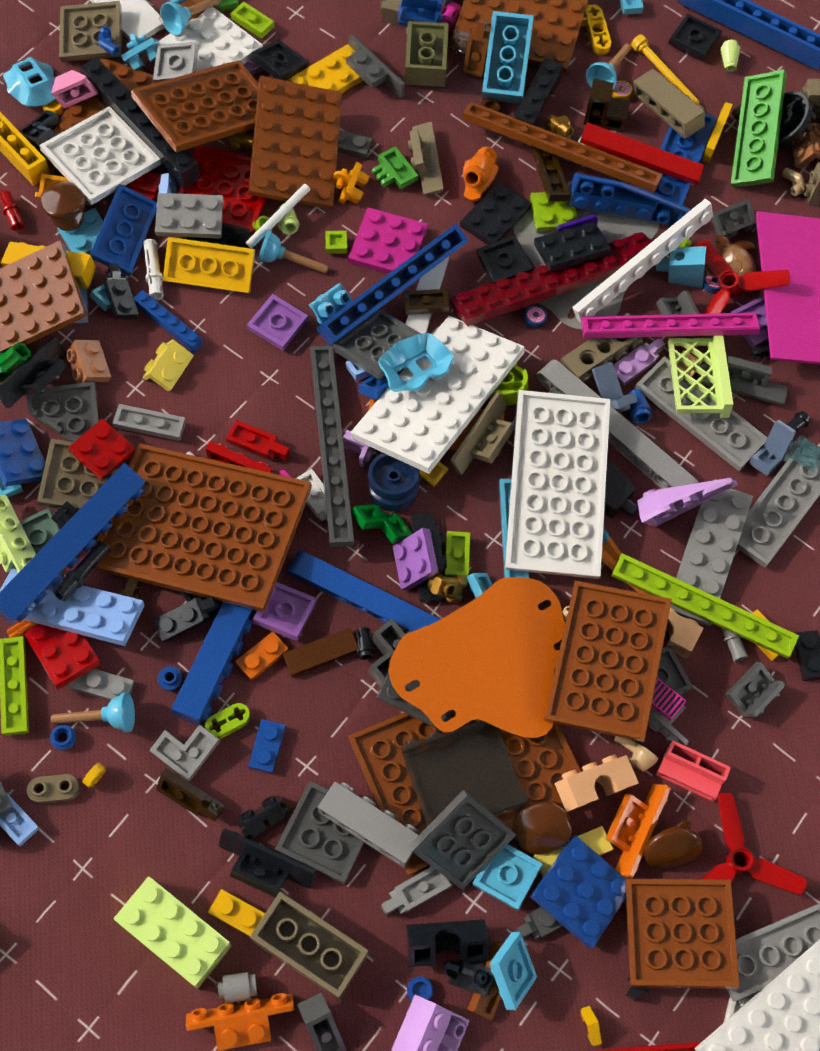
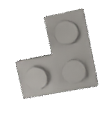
M202 725L196 728L185 744L164 730L149 751L186 780L191 781L221 740Z

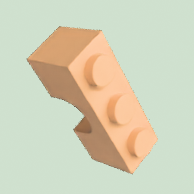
M670 608L666 627L669 633V641L666 647L670 645L674 653L687 659L704 628L699 626L695 620L684 618L678 615L674 609Z
M616 754L602 759L603 764L597 766V763L593 762L583 766V772L577 773L576 769L562 774L563 780L555 783V786L566 812L599 799L595 791V781L603 787L606 796L638 784L639 782L627 755L617 758Z

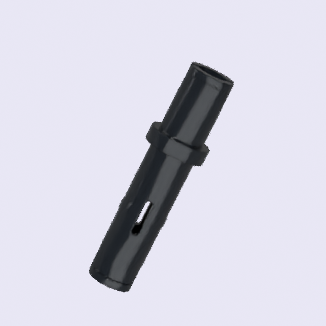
M98 541L96 546L83 558L76 568L66 574V579L53 591L56 598L65 602L76 588L82 587L85 578L110 553L111 548L107 543Z

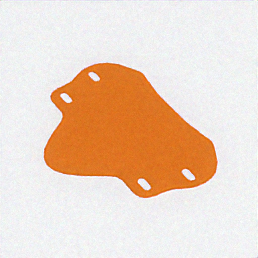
M527 577L499 579L476 599L433 624L404 635L390 659L388 672L392 686L402 699L422 710L442 732H453L469 721L479 719L506 732L525 738H538L546 735L553 726V723L545 721V715L553 683L554 670L560 651L554 649V644L562 640L566 624L560 602L555 593L539 580ZM543 601H551V606L544 610L538 608V605ZM413 680H418L420 682L419 687L410 692L405 689L407 684ZM449 710H454L456 712L455 717L447 722L441 719L443 714Z

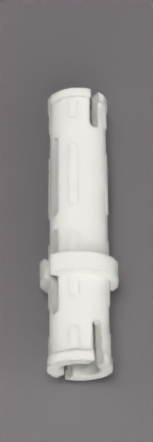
M147 239L143 242L147 267L146 282L149 285V295L155 300H160L164 297L157 241Z

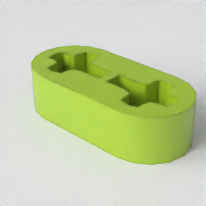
M242 703L233 704L209 717L205 723V728L217 738L222 739L249 723V709ZM239 710L240 713L245 712L243 714V720L239 721L238 718H235L229 721L230 719L235 717V711ZM214 722H217L218 725L227 722L221 726L220 732L216 730L211 731Z

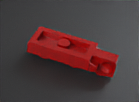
M235 420L225 438L227 443L271 460L275 457L286 461L290 455L289 448L281 445L282 441L277 439V436L238 420Z

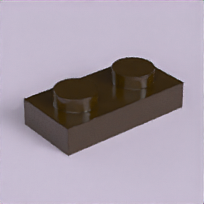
M447 289L403 291L405 315L449 312Z

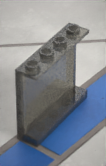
M476 719L475 723L464 724L453 732L443 733L441 730L429 734V738L420 741L419 738L411 739L405 742V746H402L401 755L427 827L463 790L495 816L525 807L529 801L526 791L521 789L499 728L485 721Z

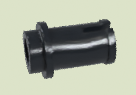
M801 411L795 413L794 418L786 425L797 433L803 427L809 426L811 419L806 412Z
M362 627L359 630L356 629L357 655L360 656L361 660L373 658L376 650L372 646L370 628Z

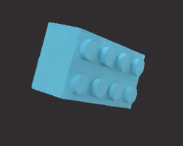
M493 11L482 100L493 98L499 102L521 104L524 97L534 15Z

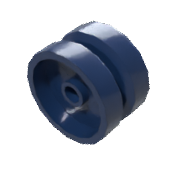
M385 453L374 458L368 472L371 500L376 505H379L380 508L388 511H399L411 506L418 497L419 469Z

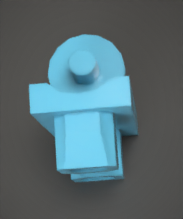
M132 33L130 35L131 42L126 44L129 51L121 55V57L130 64L133 70H140L145 67L141 57L147 54L151 62L156 61L157 46L161 44L158 39L150 38L147 40L144 34L138 37L135 33Z
M338 283L326 293L318 296L309 306L315 313L318 323L322 324L349 304L352 299L349 293L344 290L342 284Z

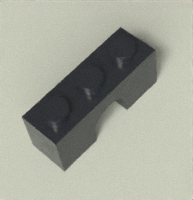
M485 919L406 925L410 967L436 965V955L443 950L458 952L461 955L462 963L489 961V939Z

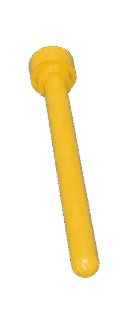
M643 34L635 37L631 47L636 52L643 53L672 84L677 86L679 91L684 95H688L699 106L700 102L694 94L649 48L647 38Z

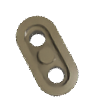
M70 774L36 777L27 786L28 797L37 804L71 801L77 797L80 791L79 782ZM64 783L70 784L67 790H61V786ZM38 786H44V789L41 793H36V788Z

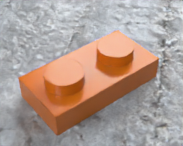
M271 632L238 658L235 663L246 677L253 681L282 658V653L289 651V649L274 632Z

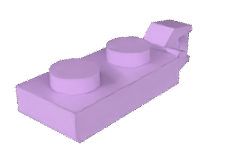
M660 338L650 345L646 342L616 362L613 366L619 383L625 386L653 366L660 357L658 353L663 351L665 343Z

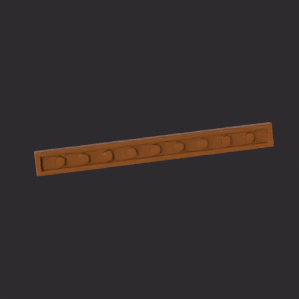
M473 102L468 104L462 115V119L471 124L479 125L492 132L505 135L510 139L518 140L529 146L544 150L547 153L555 154L568 161H573L586 168L594 169L605 175L615 177L623 182L652 192L656 191L663 175Z

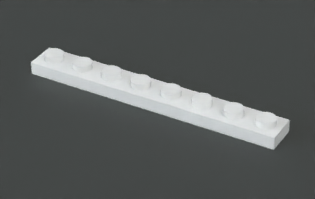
M707 199L700 202L573 306L576 319L581 323L582 317H593L601 308L608 305L612 299L621 292H624L629 285L641 278L651 267L657 265L662 258L671 251H674L684 240L690 238L701 226L707 224L714 217L711 202Z

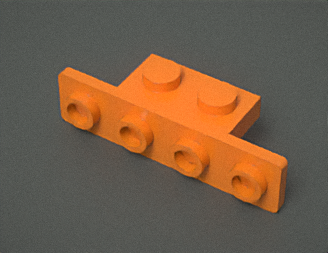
M653 784L644 803L632 794H625L605 839L623 851L615 870L624 878H633L639 868V862L646 844L658 823L663 806L668 800L671 787L668 785Z
M278 993L271 998L261 1000L252 998L244 1003L234 1005L225 1003L218 1008L208 1010L204 1008L195 1009L191 1013L186 1014V1030L190 1031L214 1026L218 1051L272 1041L268 1016L293 1011V995Z

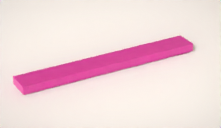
M756 313L582 317L581 320L584 339L759 334L760 332Z

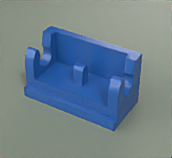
M401 0L398 8V25L408 26V21L440 23L442 0Z

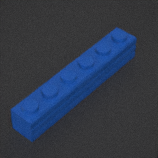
M144 290L134 297L137 308L148 315L193 354L203 346L202 338Z

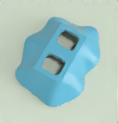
M28 57L24 61L13 64L11 70L3 74L7 84V91L27 107L47 105L56 99L51 94L56 77L53 75V68L46 63ZM31 64L34 67L33 69H30L25 72L20 70L24 66ZM41 76L43 80L32 84L28 79Z
M421 333L398 341L379 358L378 363L388 380L391 391H417L425 386L430 377L439 378L446 375L454 361V356L434 335ZM427 358L432 367L421 370L416 361ZM408 368L414 376L404 381L397 372Z

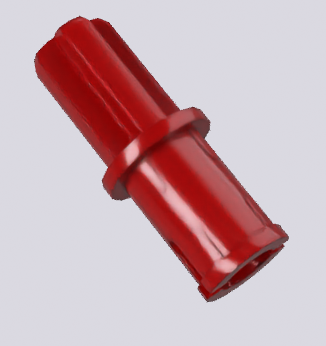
M2 190L0 192L2 212L7 216L11 229L17 231L16 225L19 230L23 229L25 224L19 214V206L15 204L10 191Z

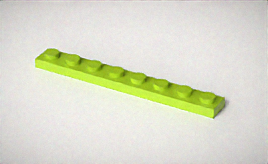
M623 553L611 575L648 594L672 599V605L787 659L791 656L799 635Z

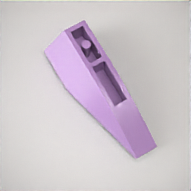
M414 995L391 1051H457L470 1020Z

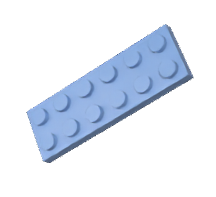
M16 568L11 569L0 592L18 574ZM61 580L55 587L51 584L45 590L47 593L45 598L38 605L33 602L28 608L30 613L24 619L125 646L145 605L143 600L83 585L80 588H76L67 601L64 602L56 598L53 593L63 582Z

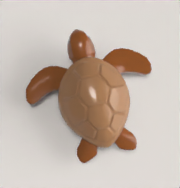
M723 235L716 237V247L722 252L720 255L732 271H735L738 276L747 272H757L755 261L748 252L755 249L753 243L741 240L730 245L727 237ZM706 264L705 272L708 276H711L713 273Z

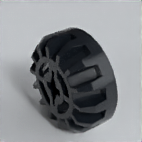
M791 91L784 93L778 142L779 149L796 146V140L803 141L805 139L803 136L805 132L812 131L811 123H815L816 108L801 92Z

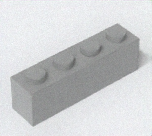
M334 782L319 804L318 813L405 868L414 853L409 845L419 836V831L409 824L404 826L396 821L398 818L390 811H380L375 807L376 803L368 797L363 796V798L355 795V790L348 784L342 782L340 785Z

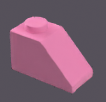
M71 70L55 78L51 94L65 109L97 95L98 91L85 75Z

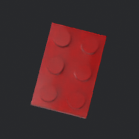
M41 624L34 626L24 633L57 690L101 665L84 635Z

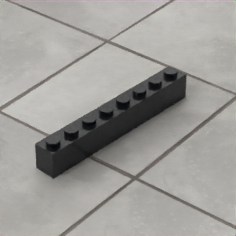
M98 57L80 67L81 74L85 75L97 89L98 94L95 96L106 108L110 106L161 159V166L170 173L172 178L183 189L201 179L198 162L186 149L175 152L131 97V92Z

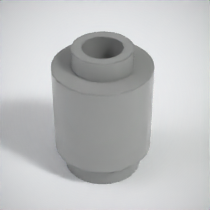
M248 972L224 975L223 981L218 982L219 998H224L225 1003L251 1000V997L257 996L255 974L249 975Z

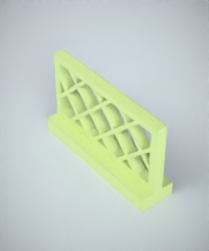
M713 335V338H669L668 349L676 413H720V418H729L733 408V398L723 335ZM674 346H683L687 350L681 354L674 349ZM708 346V351L703 354L696 347ZM689 353H693L699 359L693 363L686 356ZM682 361L689 368L682 371L677 367V364ZM702 361L711 367L707 372L698 366ZM692 370L701 375L697 381L688 375ZM682 379L691 384L687 390L679 385ZM707 379L713 386L707 389L700 383ZM697 388L704 394L697 398L690 392ZM684 397H687L688 399L693 401L694 404H692L691 406H682L681 400ZM710 397L716 402V406H708L703 401Z

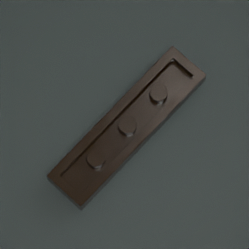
M530 146L548 202H569L570 192L557 155Z

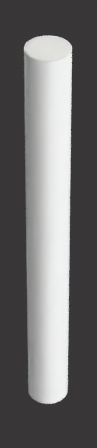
M304 184L246 244L252 249L267 234L268 229L271 230L310 191L309 186Z

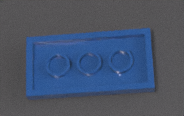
M119 184L89 254L92 259L108 267L109 264H118L121 273L130 276L157 210V202Z

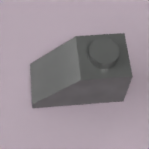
M322 992L297 1004L317 1051H347Z

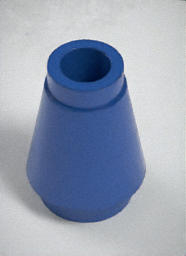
M632 390L629 394L635 393L638 402L630 404V417L635 423H645L650 420L652 409L641 390Z

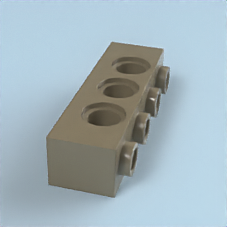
M643 337L592 338L562 357L560 363L583 383L587 384L594 376L593 368L614 362L615 360L618 362L625 357L628 351L639 347L643 343Z

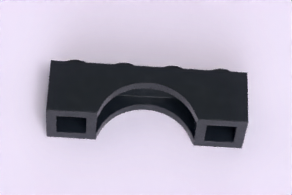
M544 58L514 118L534 126L538 125L549 95L554 94L560 83L564 64Z

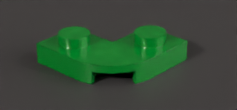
M379 505L354 506L351 511V515L362 529L380 527L392 544L399 543L412 535V532L396 513L391 516L379 510Z

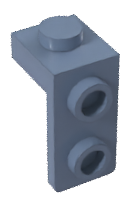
M612 362L592 369L601 398L610 399V406L617 409L618 413L630 409V404L638 402L635 393L623 395Z
M777 420L764 446L751 457L749 464L768 476L782 463L796 435V431L782 421Z

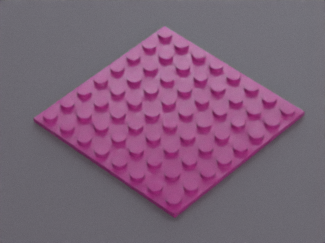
M757 211L756 222L761 270H789L791 278L790 285L764 289L771 360L820 365V218Z

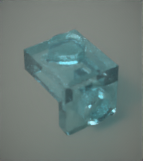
M800 435L796 441H792L783 460L787 462L791 457L809 470L820 456V447Z

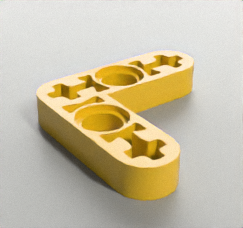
M587 5L581 27L586 26L593 52L599 56L607 55L610 51L611 39L603 11L597 5ZM593 28H600L602 32H594Z

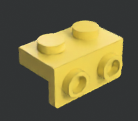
M173 339L167 343L163 342L157 348L155 353L158 355L155 360L151 359L144 368L146 373L143 376V379H152L168 392L172 390L194 356Z

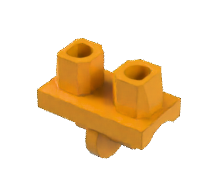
M356 162L354 169L350 170L348 174V170L345 168L342 171L334 172L332 178L335 180L336 188L341 189L343 186L338 202L344 204L346 200L357 204L361 200L363 191L354 186L356 184L364 188L369 179V175L361 171L362 164Z

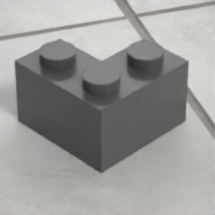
M393 619L376 630L372 637V642L384 655L369 667L368 673L379 688H381L388 674L390 659L399 641L406 635Z

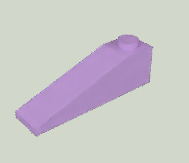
M732 478L659 490H649L643 494V498L637 500L640 519L642 523L657 527L737 486L738 483Z

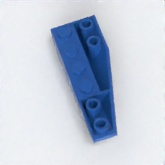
M575 173L570 185L568 206L670 226L674 225L691 211L686 206L662 195L616 180Z

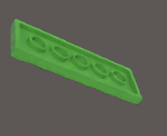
M785 70L745 77L731 177L733 188L774 182L787 77Z

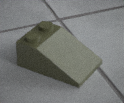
M408 21L404 84L445 87L448 23Z

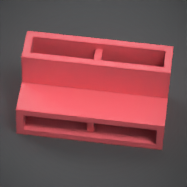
M672 741L666 748L656 776L714 802L717 799L722 784L727 779L731 767L676 741Z

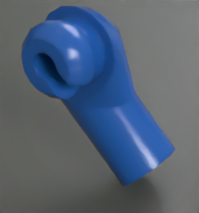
M104 26L100 29L98 35L99 46L113 56H116L120 48L112 43L111 29Z

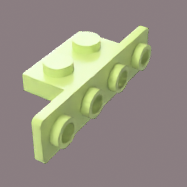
M0 495V564H2L5 572L16 568L19 573L36 553L7 496Z

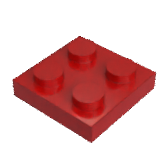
M101 419L70 445L68 451L98 479L103 481L135 453V447L104 419Z

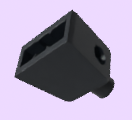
M612 462L607 465L604 514L614 518L622 510L630 517H633L639 509L638 505L631 500L636 488Z

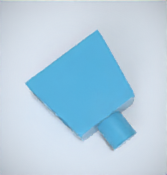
M706 246L677 247L674 251L670 252V259L663 258L656 265V271L669 272V283L702 288Z

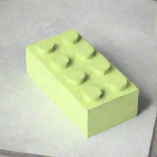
M149 876L113 918L120 926L196 989L200 988L232 947L227 939Z

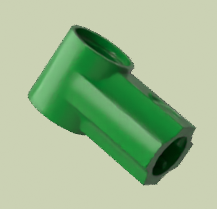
M17 342L6 352L0 353V382H4L19 366L31 357L30 350L25 344Z

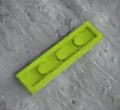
M23 636L0 639L1 733L3 736L29 733L26 647Z

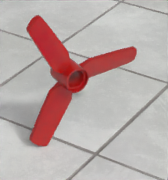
M709 240L701 241L696 245V247L706 246L705 263L714 277L719 279L722 288L714 295L704 314L722 313L730 298L738 296L742 290L749 292L790 285L789 270L747 272L738 276L735 271L730 269L729 265ZM735 282L733 285L727 286V284Z
M726 792L719 794L717 798L724 840L731 852L726 856L725 863L716 865L701 880H731L732 882L735 875L746 871L755 880L801 895L807 883L804 877L765 859H753L752 853L748 849L743 848L745 839L733 794ZM734 855H739L743 858V867L735 864Z

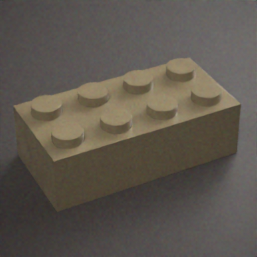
M279 892L250 936L253 943L337 1000L341 999L369 951L282 892Z

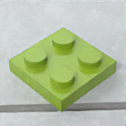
M545 192L530 194L536 233L555 232L558 225L577 220L575 207L568 206L569 202H548Z

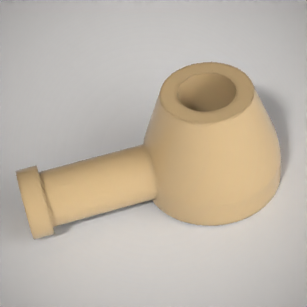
M615 737L614 741L616 743L619 742L633 752L630 763L639 771H646L658 761V757L644 746L637 744L631 739Z

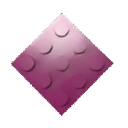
M367 207L349 254L348 263L389 274L420 251L428 230V224Z

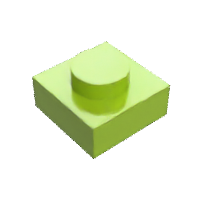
M325 231L326 254L347 253V231Z

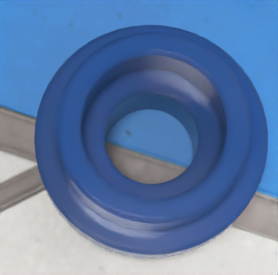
M165 667L158 674V683L166 691L176 690L182 684V673L176 667ZM167 675H174L172 681L165 680Z
M60 725L52 731L50 741L56 749L67 750L74 745L76 734L70 726ZM64 734H65V735H68V738H67L66 741H64V742H60V741H59V739H60V737H61L62 735H64Z

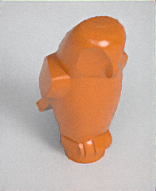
M482 147L471 159L466 160L464 163L463 176L466 185L464 198L468 202H478L499 169L496 165L497 155L490 147Z

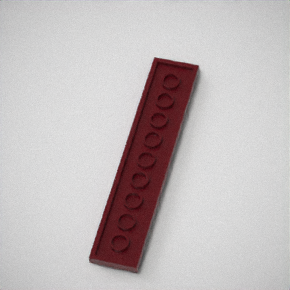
M643 232L634 233L629 237L608 243L611 248L610 255L553 272H549L546 265H541L533 269V271L527 273L520 272L510 279H499L495 284L491 283L467 292H461L449 298L450 305L468 327L609 278L653 241Z

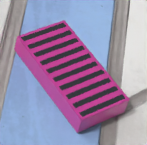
M657 678L651 706L671 721L685 704L686 700Z

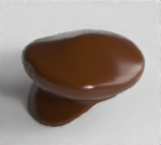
M67 181L53 183L43 190L40 204L44 212L51 217L53 223L63 231L78 229L84 220L83 209L86 204L84 193L74 183Z
M556 801L539 802L526 806L516 815L512 827L516 834L515 840L517 844L526 852L537 855L551 853L567 844L572 832L569 813L566 812L563 804Z
M685 819L677 826L660 832L648 841L644 849L645 860L651 867L656 869H670L689 864L700 856L702 840L696 832L692 831L691 822Z

